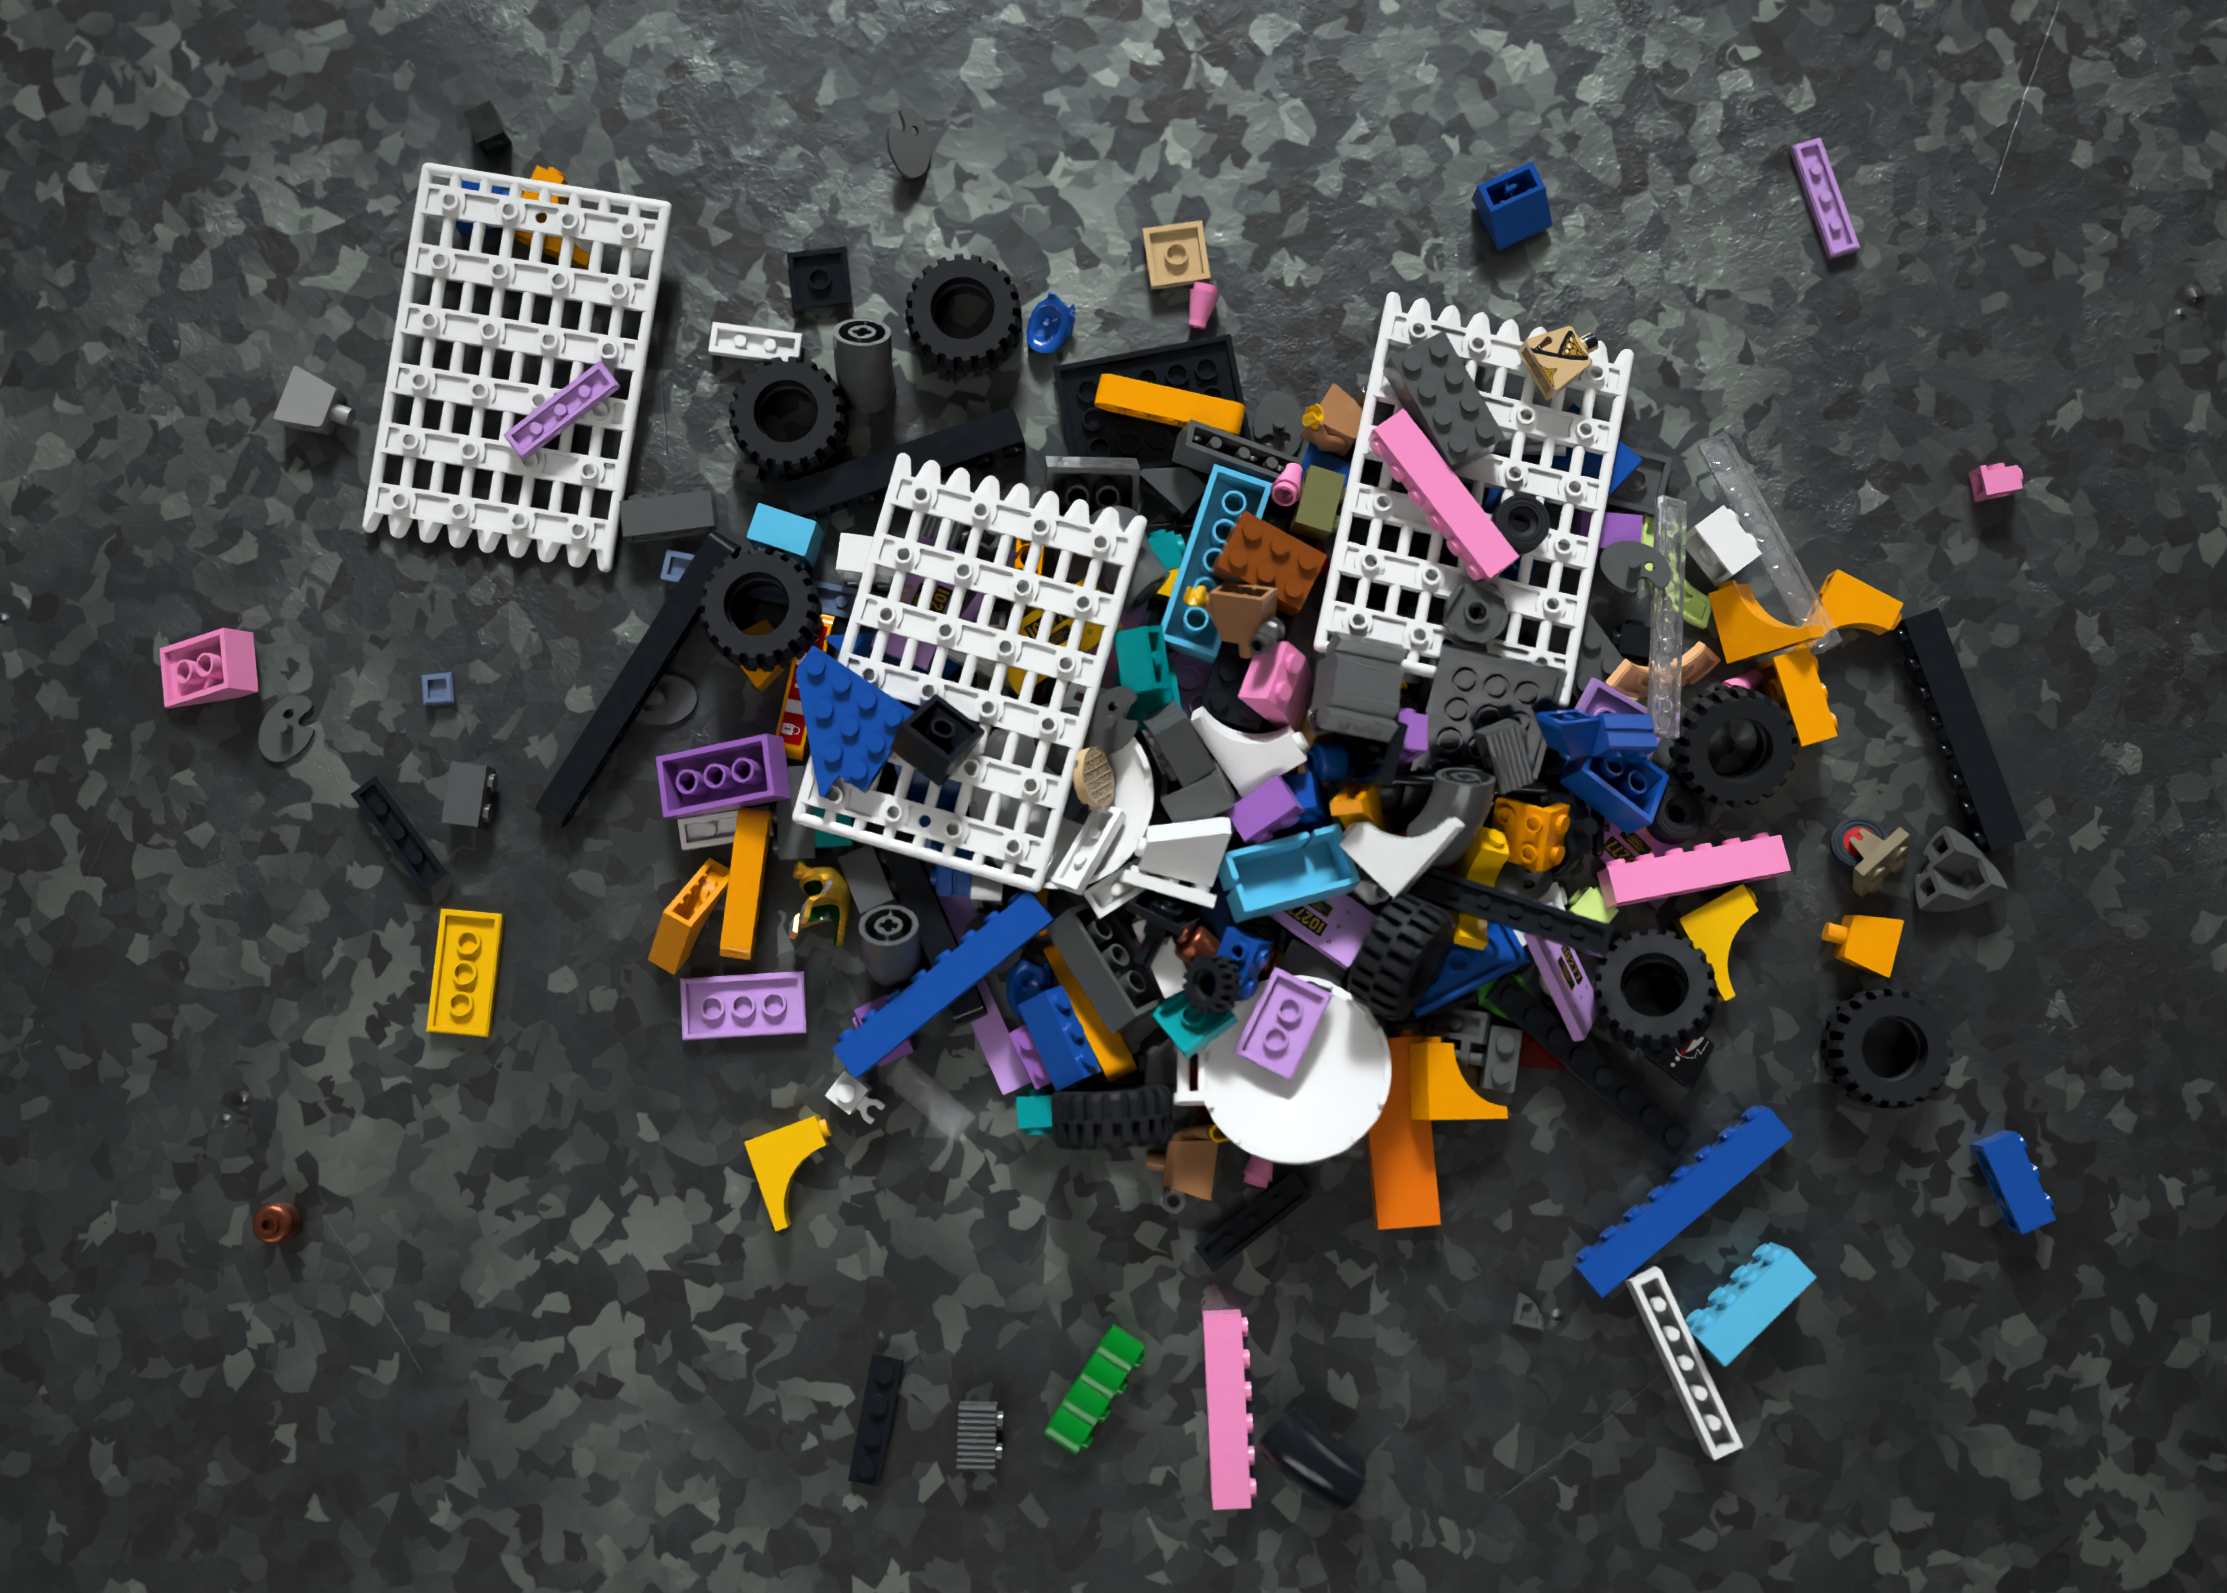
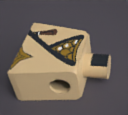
M1567 326L1525 340L1517 352L1544 398L1548 401L1589 368L1592 364L1589 354L1597 350L1599 344L1592 333L1579 338L1571 326Z

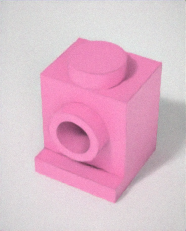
M1998 463L1988 467L1982 465L1968 473L1975 502L2010 496L2023 489V473L2017 465L2005 467V463Z

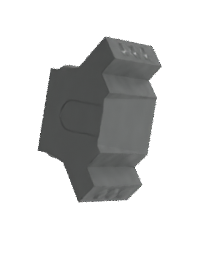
M1335 631L1327 645L1325 658L1318 661L1311 712L1317 714L1316 721L1320 727L1326 730L1390 742L1398 729L1394 718L1401 708L1399 705V695L1402 678L1405 674L1401 663L1408 653L1405 648L1400 644Z

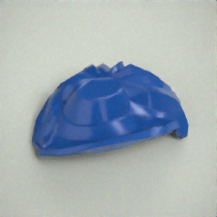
M1048 292V297L1037 304L1032 311L1026 331L1027 343L1033 350L1040 353H1052L1062 346L1066 338L1072 335L1075 322V304L1067 307L1060 300V297L1053 292Z
M1020 958L1019 963L1010 970L1007 976V1002L1011 1012L1019 1019H1023L1018 1008L1019 1004L1043 991L1052 989V973L1050 972V965L1047 960L1041 966L1038 962H1033L1031 958Z

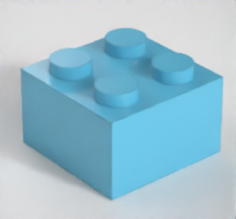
M758 503L746 538L753 545L752 548L754 550H757V548H767L770 554L777 550L784 553L787 559L793 558L804 570L805 566L814 568L825 534L816 521Z

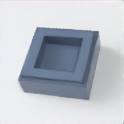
M454 673L421 675L424 706L457 704Z

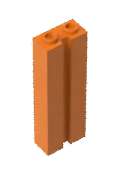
M1414 1029L1395 1031L1396 1037L1386 1038L1391 1058L1389 1093L1379 1117L1366 1133L1374 1226L1378 1230L1441 1225L1431 1120H1411L1409 1043H1422L1423 1035H1414Z

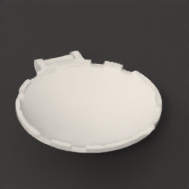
M1070 683L1060 712L1079 716L1082 702L1077 700L1080 693L1085 694L1087 687ZM1100 687L1097 697L1108 689ZM1112 701L1110 703L1118 707L1117 702ZM1050 703L1039 706L1048 708ZM1129 706L1124 712L1125 719L1131 706ZM1001 728L995 729L987 739L983 756L1001 761L1009 731ZM1021 734L1013 764L1031 769L1036 753L1033 737ZM1135 736L1122 749L1106 755L1113 769L1115 780V794L1110 806L1121 809L1127 817L1087 885L1107 877L1120 868L1135 852L1138 838H1144L1151 821L1154 807V780L1147 756ZM1046 765L1044 766L1043 773L1061 777ZM974 786L969 802L971 818L980 821L984 820L992 791ZM1004 795L995 825L1013 830L1022 800ZM1034 803L1026 834L1044 838L1051 814L1047 810L1048 807ZM1062 817L1042 888L1061 889L1056 887L1051 880L1082 829V824ZM991 857L993 862L1002 869L1004 860ZM1016 864L1014 873L1032 878L1034 869Z
M1293 975L1333 996L1292 1080L1289 1081L1233 1053L1269 980L1267 979L1259 982L1256 992L1249 1000L1234 1001L1235 1006L1230 1010L1235 1014L1238 1022L1197 1052L1198 1091L1190 1092V1058L1187 1060L1174 1044V1052L1177 1053V1092L1174 1093V1104L1178 1106H1206L1219 1129L1237 1146L1257 1157L1279 1163L1302 1164L1335 1156L1355 1144L1368 1132L1379 1117L1389 1093L1391 1058L1383 1029L1368 1007L1355 1001L1350 993L1333 985L1330 981L1316 977Z

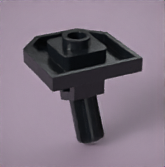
M1146 892L1128 901L1125 910L1147 920L1143 929V933L1146 936L1134 957V962L1145 969L1151 968L1162 944L1167 945L1172 933L1182 937L1197 928L1202 918L1194 908L1167 895Z

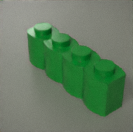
M1112 1323L1062 1403L1051 1417L1043 1434L1074 1455H1076L1079 1449L1085 1451L1094 1437V1434L1091 1433L1092 1428L1097 1422L1103 1424L1112 1409L1108 1406L1110 1400L1114 1395L1120 1397L1127 1387L1129 1381L1125 1379L1131 1368L1137 1370L1146 1356L1142 1352L1144 1343Z

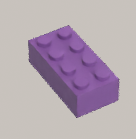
M762 734L656 757L663 818L678 820L791 798L784 738L780 736Z

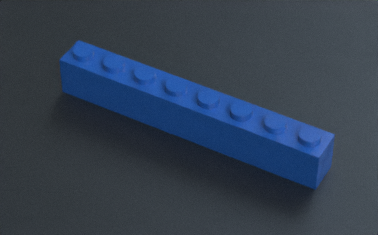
M1023 890L1018 891L1007 901L1010 904L1009 907L1001 913L998 909L993 911L983 920L986 924L978 932H975L974 929L967 932L958 940L961 945L953 952L949 949L945 950L934 959L937 965L927 972L925 969H922L910 979L912 985L902 992L900 988L894 991L885 999L888 1004L879 1012L876 1008L872 1009L860 1019L863 1024L855 1031L849 1028L836 1039L839 1044L832 1050L855 1079L865 1075L1055 920L1034 892L1029 890L1026 893Z
M1754 1105L1747 1109L1741 1115L1743 1120L1735 1127L1730 1125L1718 1134L1719 1140L1711 1147L1706 1145L1697 1151L1694 1155L1696 1160L1687 1167L1682 1165L1670 1175L1672 1180L1664 1187L1659 1185L1647 1194L1648 1200L1640 1207L1638 1205L1631 1207L1623 1214L1624 1220L1616 1227L1611 1225L1599 1235L1601 1240L1592 1247L1590 1245L1585 1246L1575 1255L1577 1260L1571 1265L1595 1294L1603 1298L1794 1137L1770 1107H1757Z

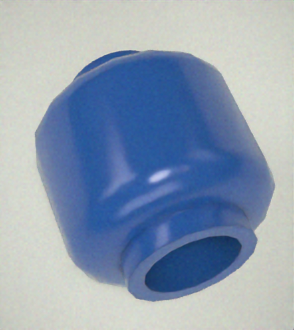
M1340 741L1316 742L1307 751V760L1304 762L1306 772L1312 771L1319 782L1341 781L1347 776L1349 769H1351L1353 758L1351 752L1347 751L1345 745Z

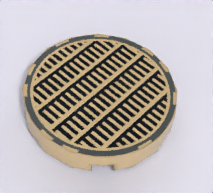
M1098 747L1081 749L1075 757V761L1079 760L1078 767L1073 768V781L1078 798L1083 804H1088V809L1091 811L1106 809L1112 803L1115 794V780L1110 761Z

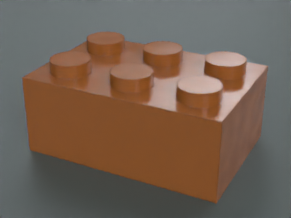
M1244 510L1236 519L1209 573L1228 582L1277 588L1276 609L1289 616H1293L1300 611L1327 555Z

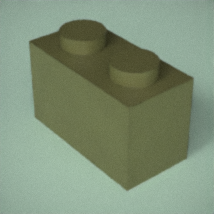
M1310 465L1303 476L1301 496L1296 502L1289 531L1323 542L1330 533L1335 534L1340 521V516L1336 515L1338 504L1343 505L1346 494V487L1343 486L1346 475Z

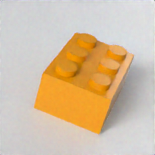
M1809 647L1773 657L1755 667L1764 678V683L1761 684L1764 695L1779 704V708L1785 710L1791 719L1788 723L1795 726L1797 736L1793 737L1792 741L1798 744V749L1838 736L1836 732L1838 730L1837 719L1832 712L1830 713L1827 704L1828 691L1826 686L1820 682L1817 673L1819 670L1818 660L1813 653L1811 654Z

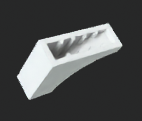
M1203 706L1192 712V725L1242 798L1276 775L1281 776L1307 760L1306 749L1309 747L1308 743L1300 731L1295 733L1291 725L1269 733H1245L1221 724Z
M1456 817L1448 818L1433 831L1411 838L1387 833L1370 821L1353 822L1344 831L1343 836L1345 839L1339 846L1393 898H1396L1400 894H1405L1464 829L1465 825Z

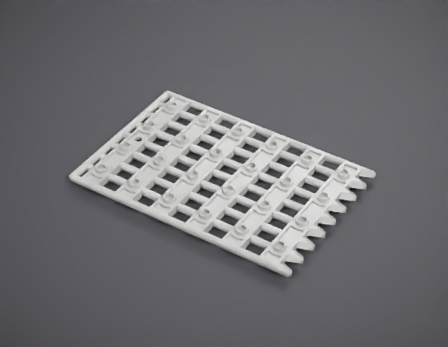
M434 163L423 164L362 529L366 533H373L377 529L383 515H388L390 533L396 538H403L412 521L417 520L420 539L426 543L434 542L442 526L447 525L450 544L455 548H462L474 529L477 530L479 548L485 553L493 552L502 534L507 535L509 553L515 558H521L528 549L532 539L537 542L539 559L545 563L552 562L561 545L564 544L567 549L568 562L572 567H582L591 549L596 550L599 569L603 572L611 571L621 518L619 501L624 500L672 206L669 202ZM433 176L450 178L449 186L433 184ZM463 181L480 183L479 191L463 189ZM492 187L510 188L509 196L492 193ZM522 190L540 193L539 200L521 198ZM552 195L569 198L568 205L551 203ZM582 200L599 203L598 210L581 208ZM611 205L628 207V215L611 213ZM641 210L658 212V220L641 218ZM540 213L547 215L544 223L537 222V216ZM427 216L444 219L439 246L422 243ZM456 221L473 223L469 251L452 248ZM486 226L503 228L499 256L482 253ZM516 231L533 233L528 261L511 258ZM545 235L563 238L558 265L541 263ZM575 240L592 243L588 270L571 268ZM605 245L622 248L618 275L600 272ZM634 250L652 253L648 280L630 277ZM417 276L434 278L429 306L412 303ZM446 280L463 283L459 311L442 308ZM476 285L493 288L489 316L472 313ZM506 290L523 293L519 320L501 318ZM535 295L553 298L548 325L531 323ZM565 300L582 302L578 330L561 328ZM595 305L612 307L608 335L590 332ZM624 310L642 312L638 340L620 337ZM407 335L424 338L419 366L402 363ZM436 340L454 343L449 371L432 368ZM466 345L483 347L479 376L462 373ZM496 350L513 352L509 380L491 378ZM525 355L543 357L538 385L521 383ZM555 359L573 362L569 384L584 373L585 364L595 365L599 361L603 362L612 376H614L615 369L632 372L628 400L608 396L561 432L558 450L540 448L524 461L503 436L504 433L514 427L516 414L528 416L562 390L551 388ZM397 395L414 397L409 426L392 423ZM426 400L444 402L439 431L422 428ZM456 404L473 407L469 435L452 433ZM486 409L503 412L499 440L481 438ZM575 424L592 427L588 455L570 452ZM605 429L622 431L618 460L600 457ZM387 454L404 457L400 485L382 483ZM417 459L434 462L429 490L412 488ZM446 464L463 466L459 495L442 493ZM476 469L493 471L489 500L471 498ZM506 474L523 476L518 505L501 502ZM535 479L553 481L548 510L531 507ZM565 483L583 486L578 515L560 512ZM595 488L612 491L608 520L590 517Z
M1395 292L1388 293L1317 625L1314 649L1318 652L1326 653L1329 643L1327 641L1328 634L1333 635L1335 631L1400 644L1408 652L1407 659H1404L1401 663V667L1405 672L1433 678L1436 666L1419 663V657L1425 656L1438 659L1442 641L1448 639L1455 646L1566 669L1568 673L1558 705L1559 709H1566L1570 702L1633 364V351L1624 349L1620 352L1614 364L1608 363L1606 346L1602 341H1598L1599 348L1589 354L1592 364L1580 377L1567 386L1568 388L1584 391L1580 415L1562 411L1566 388L1552 398L1550 408L1532 404L1536 382L1517 352L1524 342L1520 341L1519 328L1513 319L1505 321L1498 333L1492 335L1490 333L1489 319L1483 312L1474 315L1467 328L1461 327L1460 314L1454 305L1446 307L1438 320L1435 321L1431 319L1430 305L1425 298L1416 300L1408 314L1402 313L1399 295ZM1537 327L1531 332L1528 339L1547 333V331L1543 327ZM1442 331L1446 333L1461 361L1466 363L1465 368L1473 382H1475L1478 366L1495 370L1491 394L1479 391L1501 431L1514 434L1509 458L1490 453L1454 471V474L1460 481L1473 484L1471 495L1480 507L1485 487L1503 491L1501 503L1515 494H1522L1538 499L1543 505L1544 502L1562 505L1558 530L1549 529L1547 537L1536 549L1529 553L1518 555L1521 556L1517 582L1499 578V575L1488 582L1503 594L1506 600L1504 601L1506 612L1508 611L1510 618L1505 641L1494 639L1482 646L1463 643L1456 639L1447 627L1427 622L1432 596L1447 600L1449 595L1458 586L1464 583H1474L1475 581L1468 575L1465 568L1466 565L1460 557H1458L1457 567L1438 563L1444 538L1440 531H1435L1429 525L1426 513L1421 507H1417L1411 502L1408 494L1390 490L1393 477L1389 472V466L1382 457L1379 458L1373 453L1370 448V441L1368 440L1372 431L1377 427L1372 425L1377 401L1395 405L1393 415L1403 409L1401 402L1383 373L1389 344L1408 349ZM1507 373L1525 377L1521 401L1503 397ZM1596 394L1613 398L1609 422L1592 418ZM1526 437L1544 441L1539 465L1521 461ZM1556 444L1573 448L1569 472L1551 468ZM1585 451L1603 455L1599 479L1581 475ZM1365 458L1383 462L1378 487L1360 483ZM1574 508L1592 513L1588 537L1570 533ZM1486 513V515L1491 519L1492 514ZM1353 516L1371 520L1366 546L1348 542ZM1512 520V526L1517 532L1527 531V523ZM1383 523L1401 528L1396 553L1378 549ZM1413 531L1431 535L1426 560L1408 556ZM1533 559L1551 563L1547 589L1529 585ZM1563 566L1581 570L1577 596L1559 592ZM1341 575L1359 579L1354 605L1335 601ZM1371 582L1389 586L1384 612L1366 608ZM1401 589L1420 593L1415 619L1396 615ZM1480 608L1478 618L1482 620L1483 616L1480 614ZM1522 618L1540 622L1535 648L1517 644ZM1552 625L1570 629L1566 655L1548 651Z
M900 453L896 458L837 661L901 703L904 701L921 707L932 696L938 694L969 719L979 722V726L985 730V733L959 769L948 778L962 783L953 813L936 808L942 785L939 787L931 780L924 804L906 800L915 768L894 752L887 762L902 766L894 796L876 791L882 773L881 770L867 793L862 792L840 777L827 798H823L818 792L812 755L810 753L792 815L793 822L1032 892L1041 891L1072 786L1073 768L1078 765L1079 760L1075 761V757L1083 748L1146 528V518L1143 516L1134 517L1125 532H1119V514L1113 507H1108L1102 511L1094 525L1089 524V506L1082 499L1074 501L1065 516L1062 517L1059 516V498L1052 491L1046 492L1035 508L1032 509L1029 507V489L1022 483L1015 485L1006 499L1002 501L1000 500L999 481L994 476L984 478L976 492L972 493L970 492V475L966 469H956L947 483L942 485L940 466L936 461H927L917 476L912 477L911 459L907 454ZM895 506L913 511L905 539L887 534ZM925 514L942 518L934 547L917 542ZM954 522L972 526L964 555L946 550ZM984 530L1001 534L994 563L976 558ZM1013 538L1031 542L1023 571L1006 566ZM1043 546L1061 550L1053 579L1035 574ZM1073 554L1091 558L1083 587L1065 582ZM1103 562L1121 566L1113 595L1095 590ZM878 566L895 570L887 599L870 594ZM907 574L925 578L917 607L899 602ZM937 582L955 586L946 615L929 610ZM966 590L984 594L976 623L958 618ZM996 598L1014 602L1006 631L988 626ZM1026 606L1044 610L1036 639L1018 635ZM1056 614L1074 619L1066 648L1048 643ZM1086 622L1104 627L1096 656L1078 651ZM861 625L878 630L870 659L853 654ZM890 633L908 638L899 667L882 662ZM920 641L937 646L929 675L911 670ZM949 649L967 654L959 683L941 679ZM979 658L997 662L989 691L971 687ZM1009 666L1026 670L1018 700L1000 695ZM1039 674L1057 679L1048 708L1030 703ZM1069 682L1087 687L1079 716L1060 712ZM991 726L1009 731L1001 761L983 756ZM1021 734L1039 739L1031 769L1013 764ZM1051 743L1069 747L1061 777L1043 773ZM974 786L992 791L983 821L966 817ZM1004 795L1022 800L1013 830L995 825ZM1034 803L1052 808L1044 838L1026 834ZM808 805L826 809L824 818L806 814ZM840 813L854 817L853 827L835 822L837 814ZM924 815L929 816L931 820L928 827L920 825V818ZM867 821L885 826L883 835L866 831ZM900 830L914 834L913 843L894 839L896 831ZM926 839L945 843L942 852L925 848ZM956 847L973 851L972 861L954 856ZM986 855L1004 860L1002 870L984 865ZM1016 864L1034 869L1032 878L1015 874Z

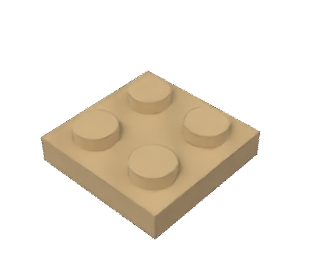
M1202 220L1143 228L1142 233L1151 290L1192 285L1195 282H1210L1211 277Z

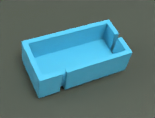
M1340 824L1313 830L1310 835L1308 832L1224 853L1217 873L1223 890H1230L1226 899L1235 924L1349 894L1361 880L1352 857L1339 846L1345 839Z
M1772 1242L1768 1245L1766 1243L1762 1244L1754 1251L1752 1255L1754 1258L1746 1266L1738 1267L1731 1274L1730 1278L1732 1280L1724 1288L1719 1287L1709 1295V1302L1704 1310L1696 1309L1686 1318L1685 1322L1694 1342L1708 1357L1726 1367L1817 1278L1790 1249Z

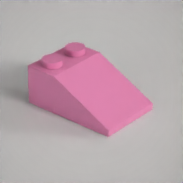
M221 628L160 648L165 708L236 699L259 692L253 632Z
M1276 641L1273 649L1268 653H1254L1238 698L1278 730L1291 725L1295 733L1298 732L1312 694V687L1315 684L1306 657L1289 642Z

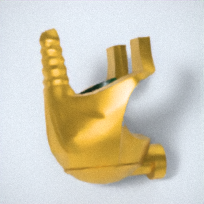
M798 860L794 868L793 878L800 880L799 887L809 898L803 904L801 913L797 914L790 922L788 938L795 939L799 929L832 920L834 923V946H843L851 903V891L844 874L831 866L811 867L805 865L804 861Z

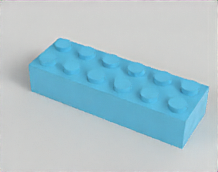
M1214 464L1160 624L1163 627L1166 649L1213 664L1222 642L1219 638L1217 627L1205 610L1200 606L1192 607L1187 605L1183 601V597L1188 586H1192L1194 590L1198 586H1205L1206 592L1209 593L1225 582L1209 572L1240 514L1245 510L1262 519L1273 483Z

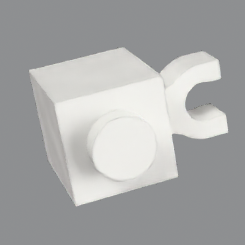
M844 1070L825 1094L828 1099L849 1115L858 1109L861 1112L862 1118L870 1125L874 1122L875 1118L868 1114V1108L871 1105H875L878 1109L883 1110L886 1106L878 1099L869 1098L867 1095L873 1088L862 1079H855L849 1070Z

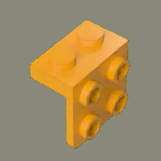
M1506 796L1498 797L1495 800L1491 829L1505 833L1510 854L1506 861L1539 872H1544L1559 865L1565 855L1563 843L1565 833L1570 825V817L1568 816L1570 805L1557 802L1548 807L1541 808Z

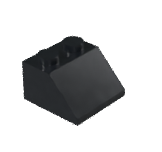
M935 694L900 724L890 750L940 787L959 769L982 738L985 730L938 694Z

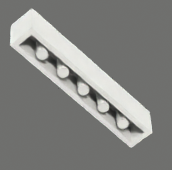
M1651 1264L1631 1273L1624 1279L1704 1453L1713 1460H1716L1742 1448L1743 1445L1661 1269Z

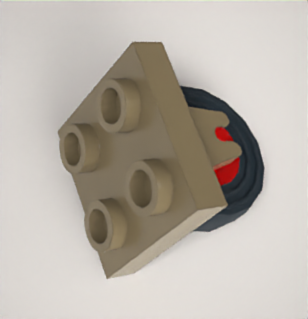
M1853 817L1841 822L1833 831L1830 848L1832 856L1840 866L1849 871H1854L1852 890L1862 898L1868 892L1872 894L1876 892L1885 882L1883 878L1891 871L1897 873L1907 863L1906 857L1909 850L1910 835L1899 827L1887 837L1886 831L1874 820L1865 817Z

